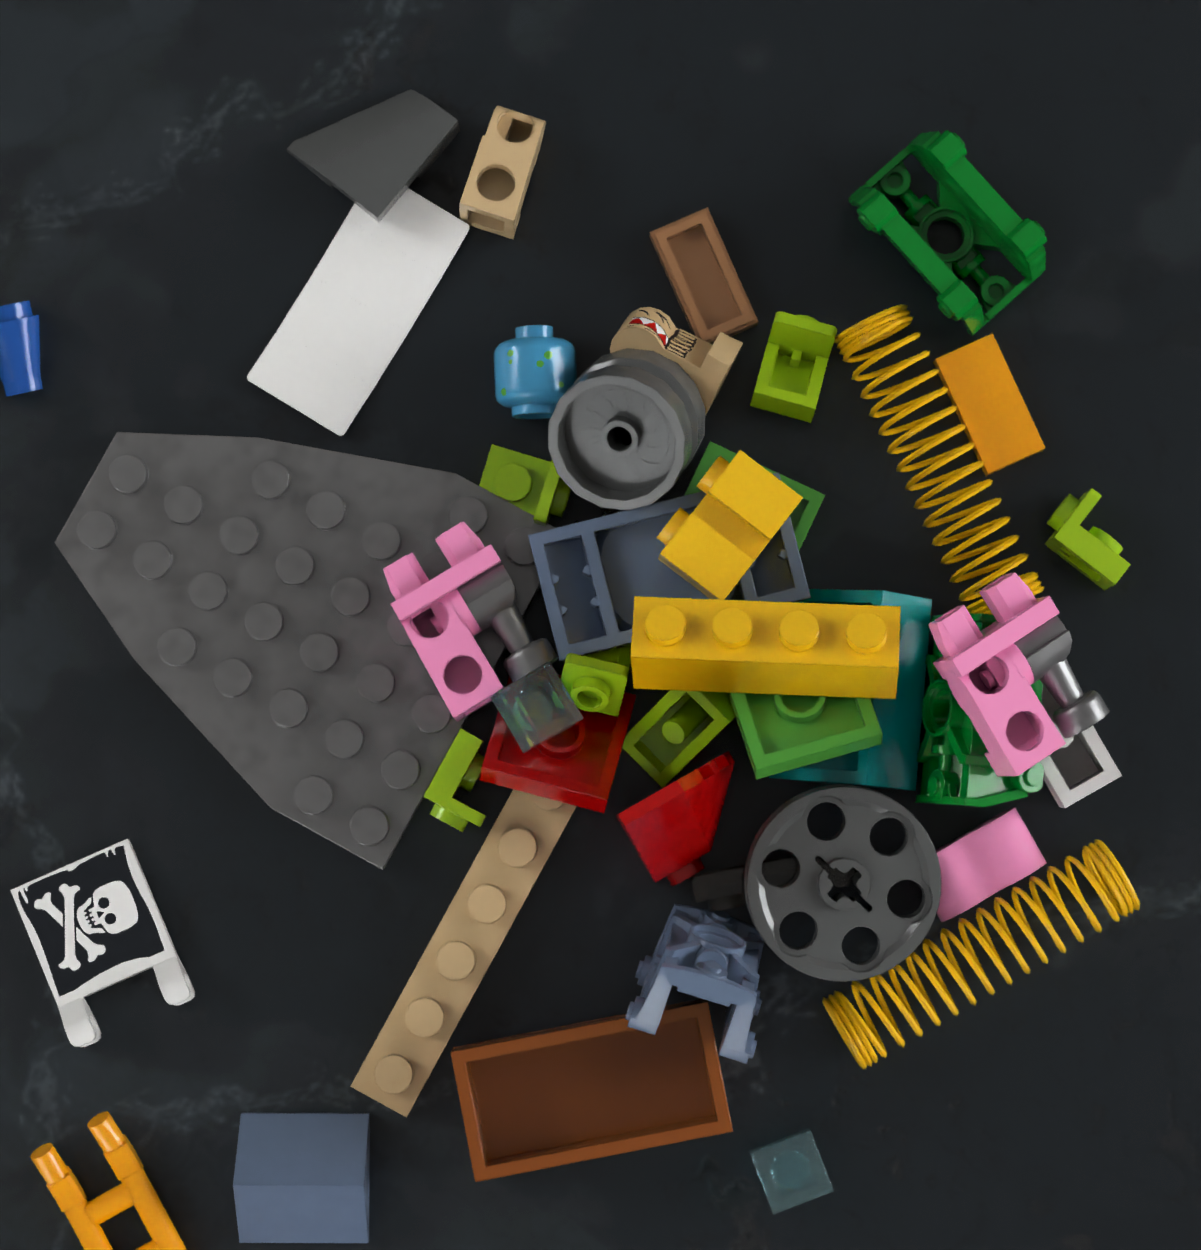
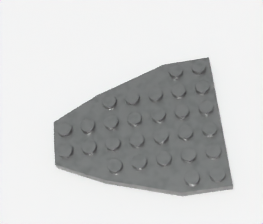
M117 432L57 537L55 544L134 660L271 809L383 870L423 800L426 790L460 728L462 729L468 718L466 716L457 722L451 715L403 625L390 605L396 600L390 591L383 569L413 552L428 579H433L451 568L435 539L445 531L464 521L480 538L485 547L490 544L493 546L513 581L517 592L516 606L523 618L540 588L528 535L554 529L555 527L548 523L546 526L534 523V516L452 472L259 437ZM490 626L473 637L494 670L506 647Z

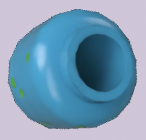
M526 325L516 327L515 339H509L500 343L494 351L495 397L497 402L511 409L512 417L516 419H550L559 399L577 379L576 350L574 345L563 338L553 337L552 326Z

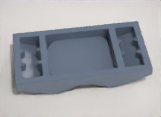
M779 472L773 473L774 476L781 480ZM703 491L528 535L559 661L565 660L566 655L569 653L585 656L631 645L634 596L709 599L658 560L661 551L666 545L658 540L657 536L680 507L691 514L706 494ZM790 516L725 600L798 602L811 598Z

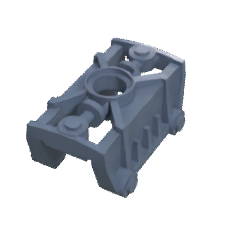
M674 904L653 955H646L644 961L640 960L635 978L638 979L637 985L642 986L641 995L636 996L634 1002L630 1001L625 1020H628L627 1027L655 1035L673 985L678 987L677 991L726 1006L719 1055L747 1064L748 1059L753 1058L757 1046V1040H754L756 1033L749 1031L751 1021L754 1015H758L763 999L760 998L761 991L757 990L760 975L757 973L764 942L756 928L741 920L730 917L728 913L720 910L711 911L688 905Z

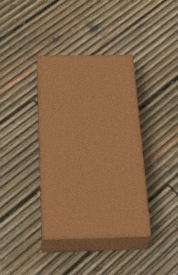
M708 207L650 232L649 237L694 336L713 345L720 332L732 337L758 325V319Z

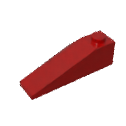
M729 751L616 815L655 883L667 877L673 887L705 869L700 857L712 850L735 763Z

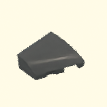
M410 89L293 141L287 148V151L331 188L336 187L376 221L380 222L416 177L421 179L458 135L460 128L456 118L427 97Z

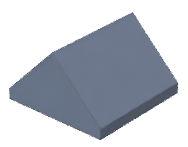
M242 1112L233 1180L239 1243H368L370 1113Z

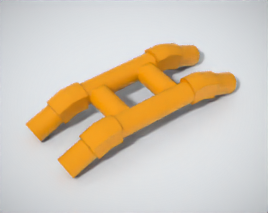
M101 1112L94 1116L88 1122L87 1127L103 1150L104 1157L113 1169L118 1181H121V1184L94 1199L87 1201V1196L70 1167L66 1166L52 1143L43 1144L32 1152L31 1160L46 1181V1186L56 1200L61 1212L65 1213L84 1250H113L100 1224L132 1206L137 1210L152 1238L151 1241L135 1250H187L145 1173L138 1154L126 1135L122 1134L109 1112Z

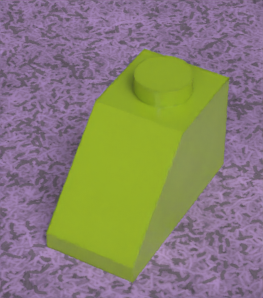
M670 690L626 734L623 749L663 788L735 718L728 693Z

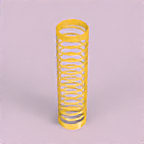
M899 304L852 325L835 337L834 343L838 344L839 354L844 355L842 360L844 362L854 363L868 359L853 371L852 380L864 381L878 377L862 390L860 398L874 399L888 395L871 408L869 416L879 418L899 412L880 427L878 434L889 436L909 430L889 445L887 453L899 454L919 448L899 462L896 471L905 473L931 465L912 477L907 482L905 490L915 491L942 482L917 499L914 508L925 509L954 499L929 515L924 520L923 527L931 528L964 517L935 536L931 545L942 546L976 534L946 553L940 563L952 564L988 551L951 575L949 582H962L1000 568L960 594L958 600L969 601L981 597L979 593L981 590H976L1028 559L1029 554L1021 553L966 573L1016 543L1020 536L1015 534L954 556L1006 525L1011 519L1008 516L944 538L999 505L1002 500L1001 498L997 497L935 520L948 510L992 485L993 480L986 479L956 492L925 502L938 492L981 468L984 463L983 461H976L944 475L915 484L936 469L974 448L975 443L969 442L937 456L905 466L926 451L963 431L966 425L959 424L925 439L896 448L916 433L955 412L957 406H949L921 419L886 430L906 415L947 393L948 388L942 387L904 404L878 411L896 397L937 375L939 372L938 369H933L892 387L868 393L883 381L930 354V351L925 350L896 364L859 375L881 358L920 338L921 333L915 332L879 349L850 357L853 353L876 344L911 324L913 317L909 316L911 311L907 310L908 305ZM1028 572L1019 575L1034 596L1043 592L1044 586H1041L1042 581L1038 580V573ZM983 598L966 606L969 613L993 615Z
M1094 839V843L1089 842L1088 846H1083L1082 857L1085 866L1075 857L1066 856L1064 866L1068 878L1058 868L1048 866L1047 879L1050 888L1038 877L1031 876L1029 888L1033 900L1021 888L1012 887L1011 897L1016 911L1003 898L995 897L994 910L999 923L987 910L980 907L977 908L976 919L982 935L967 919L959 918L958 929L964 945L949 929L941 928L940 938L947 957L933 941L923 939V951L930 969L913 952L905 960L914 983L899 964L888 970L898 996L882 975L879 974L869 978L881 1008L859 981H852V992L864 1020L842 992L834 991V994H829L828 998L823 997L822 1003L860 1068L866 1070L867 1066L872 1067L873 1062H878V1057L871 1043L881 1057L886 1058L887 1051L869 1016L859 991L874 1009L900 1047L905 1046V1041L884 1000L877 981L894 1001L916 1035L919 1037L923 1035V1031L907 1001L894 969L911 989L935 1026L940 1027L941 1021L917 974L912 958L931 981L952 1014L958 1016L959 1011L936 967L929 947L948 969L971 1005L976 1006L977 1000L959 968L947 937L965 957L988 993L994 995L995 990L973 950L964 925L982 945L1006 983L1012 985L1013 980L995 949L982 915L1004 940L1024 973L1030 974V968L1009 931L1000 905L1005 908L1021 928L1041 961L1048 964V958L1039 945L1024 915L1017 893L1038 916L1061 953H1066V948L1044 910L1035 883L1039 885L1057 907L1077 941L1084 942L1083 935L1071 918L1059 894L1052 872L1062 880L1074 895L1096 932L1101 933L1102 927L1079 889L1070 862L1091 883L1114 921L1119 922L1120 917L1118 913L1121 916L1128 917V914H1133L1134 910L1139 911L1140 903L1137 894L1123 868L1102 840Z

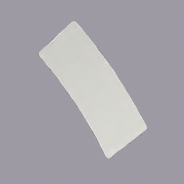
M407 188L380 222L376 221L354 203L310 279L247 375V380L335 434L343 436L408 335L470 230V226Z

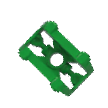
M945 130L942 134L939 131L920 133L906 148L848 198V201L852 206L859 207L856 210L861 224L867 230L878 233L880 237L884 234L908 263L924 278L927 284L938 294L936 300L939 303L938 307L941 312L949 319L952 318L955 321L961 319L967 328V332L973 336L1046 270V251L1043 246L1047 242L1045 230L1037 221L1029 218L1022 220L965 158L967 154L965 143L956 133H952L949 130ZM911 154L936 180L937 205L927 194L919 199L909 188L911 177L903 162ZM887 198H900L909 209L905 212L904 216L912 225L907 223ZM946 220L958 226L963 240L961 247L957 251L943 254L935 251L930 246L927 232L928 228L935 222ZM977 249L1001 252L1025 279L1016 286L1002 276H989L980 266L986 258ZM952 269L962 280L970 275L980 286L979 299L987 313L983 314L982 306L978 302L976 295L962 280L958 279L952 272Z
M970 613L980 631L996 621L995 617L991 614ZM932 615L931 622L941 615ZM934 640L933 655H926L925 659L930 685L925 693L922 705V720L926 734L919 753H917L916 762L923 763L921 792L920 795H916V802L937 805L988 807L1028 797V793L1038 792L1043 787L1044 767L1039 762L1019 776L997 777L985 756V753L988 752L970 718L954 698L947 680L941 677L933 664L934 661L943 656ZM1039 679L1030 686L1040 702H1042L1043 683Z

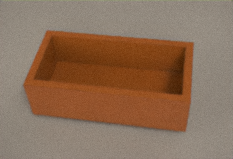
M697 999L666 1005L655 1035L627 1027L628 1020H625L627 1014L625 1013L454 1047L450 1053L475 1182L733 1132L708 1001Z

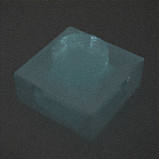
M551 663L500 689L490 697L523 753L571 728L583 719Z
M809 1128L749 1151L773 1214L834 1191Z

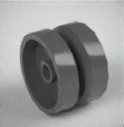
M622 349L601 356L576 379L574 384L559 399L548 422V450L557 474L576 495L601 508L632 510L653 504L675 485L683 470L693 460L705 436L706 409L696 383L678 363L655 351Z

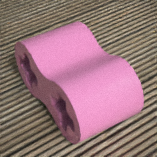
M1015 807L1005 810L955 840L936 849L941 870V896L936 914L941 922L952 919L1047 864Z

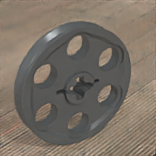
M833 784L812 788L790 798L766 819L755 835L747 855L744 869V894L747 909L756 930L769 948L785 963L806 975L818 979L840 982L858 981L877 976L894 968L913 953L923 941L931 928L938 910L941 896V870L935 847L928 833L916 817L904 806L889 796L867 787L852 784ZM830 802L839 807L843 822L840 830L830 838L821 839L810 833L807 827V818L814 806ZM895 818L904 827V842L893 853H878L870 842L871 829L881 819ZM778 849L792 852L798 863L794 878L783 885H773L767 882L762 874V863L765 857L770 852ZM820 856L831 868H837L843 873L848 872L852 867L855 868L857 872L853 876L852 882L857 887L856 892L869 903V908H863L852 896L847 897L842 892L835 894L831 898L827 893L831 890L833 884L827 877L829 874L815 861V858ZM902 880L916 882L922 891V902L919 908L909 915L893 913L887 903V895L890 888ZM805 912L814 920L815 931L813 937L804 946L792 947L786 945L780 939L779 934L782 920L790 913ZM856 927L869 928L874 931L877 937L875 953L871 958L863 962L850 961L842 952L844 936Z

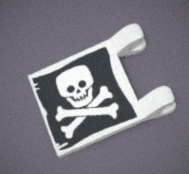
M130 839L120 841L10 890L59 1008L67 1037L74 1047H87L101 1039L102 1033L85 997L150 968L154 969L161 993L169 1005L179 1006L191 1001L195 997L194 987L176 952Z

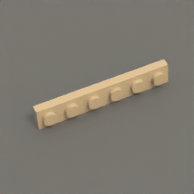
M513 789L350 1087L407 1118L577 806Z

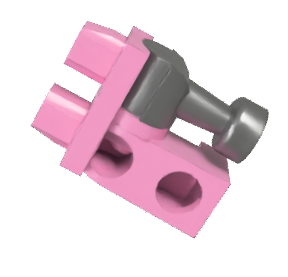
M464 521L445 531L435 539L451 568L433 579H428L413 552L383 569L390 591L396 600L390 605L403 625L451 715L457 722L506 693V690L473 636L490 626L511 653L505 659L503 666L514 684L530 678L558 659L557 654L547 639L540 638L533 641L516 606L517 592L509 573L493 546L490 544L485 547L480 538Z
M1013 572L999 577L979 592L996 619L994 623L982 631L979 630L965 605H960L947 611L928 624L936 645L943 655L934 661L933 664L941 677L947 680L954 698L968 715L986 746L988 752L985 753V756L997 777L1019 776L1064 746L1066 742L1061 734L1064 738L1077 735L1099 722L1110 712L1098 692L1090 690L1083 693L1066 659L1072 645L1070 631L1065 628L1057 616L1060 612L1051 597L1035 598L1029 587ZM1039 679L1060 706L1053 714V721L1030 686Z

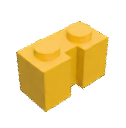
M742 450L736 454L730 463L722 456L717 458L696 486L706 494L691 514L680 507L657 536V539L666 545L661 551L658 560L709 599L725 600L803 499L802 496Z

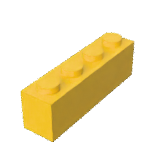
M634 596L630 655L633 688L896 699L899 672L901 606Z

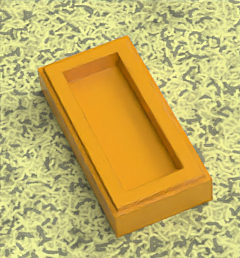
M993 333L940 356L933 361L935 368L939 370L938 374L944 387L948 388L947 394L952 405L957 406L956 414L961 424L966 425L964 431L969 442L975 443L973 451L978 461L984 462L981 468L985 476L1045 449V445Z

